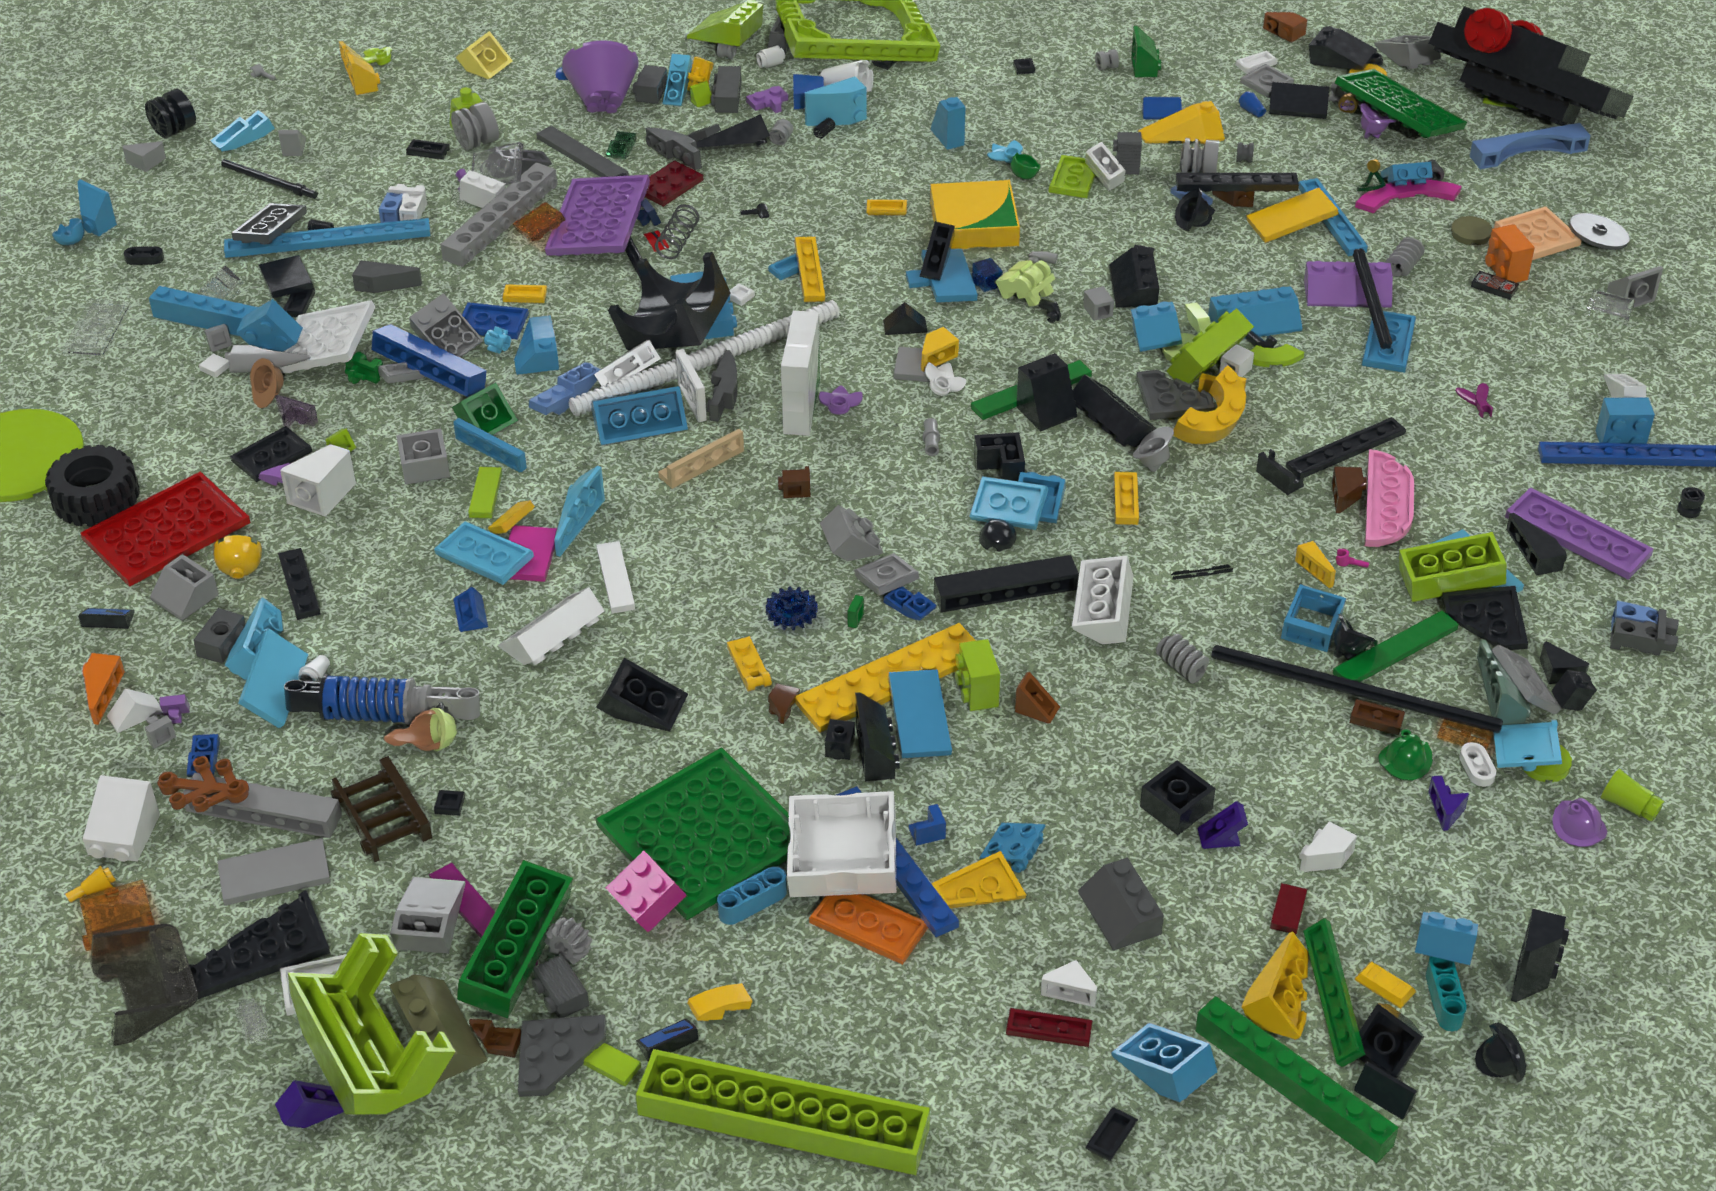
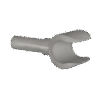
M260 64L250 67L253 71L250 75L254 78L261 75L270 80L276 79L275 76L264 71Z

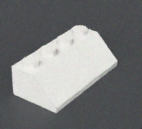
M1128 556L1081 561L1072 628L1100 644L1126 642L1134 577Z
M589 587L567 596L498 646L523 665L531 662L533 665H536L546 658L544 655L549 650L554 652L564 645L563 640L566 638L571 640L582 633L580 628L584 625L589 627L599 621L597 616L603 613L604 609Z

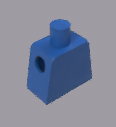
M793 74L794 109L805 108V92L823 87L824 77Z

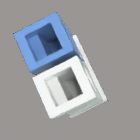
M404 184L390 186L389 192L379 207L380 223L420 219L422 212H424L427 206L424 185H417L414 188L407 187Z

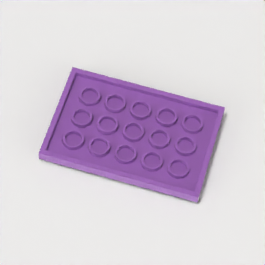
M649 175L572 179L546 244V255L561 256L625 252L641 208V201L644 200L650 183Z

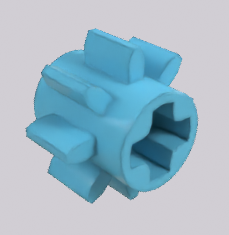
M496 326L494 330H488L484 338V343L488 345L487 350L499 354L502 350H508L511 344V337L507 335L508 330Z

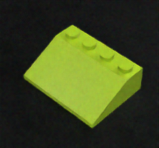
M748 0L747 2L712 13L687 34V39L740 47L762 26L763 4H759L755 0Z

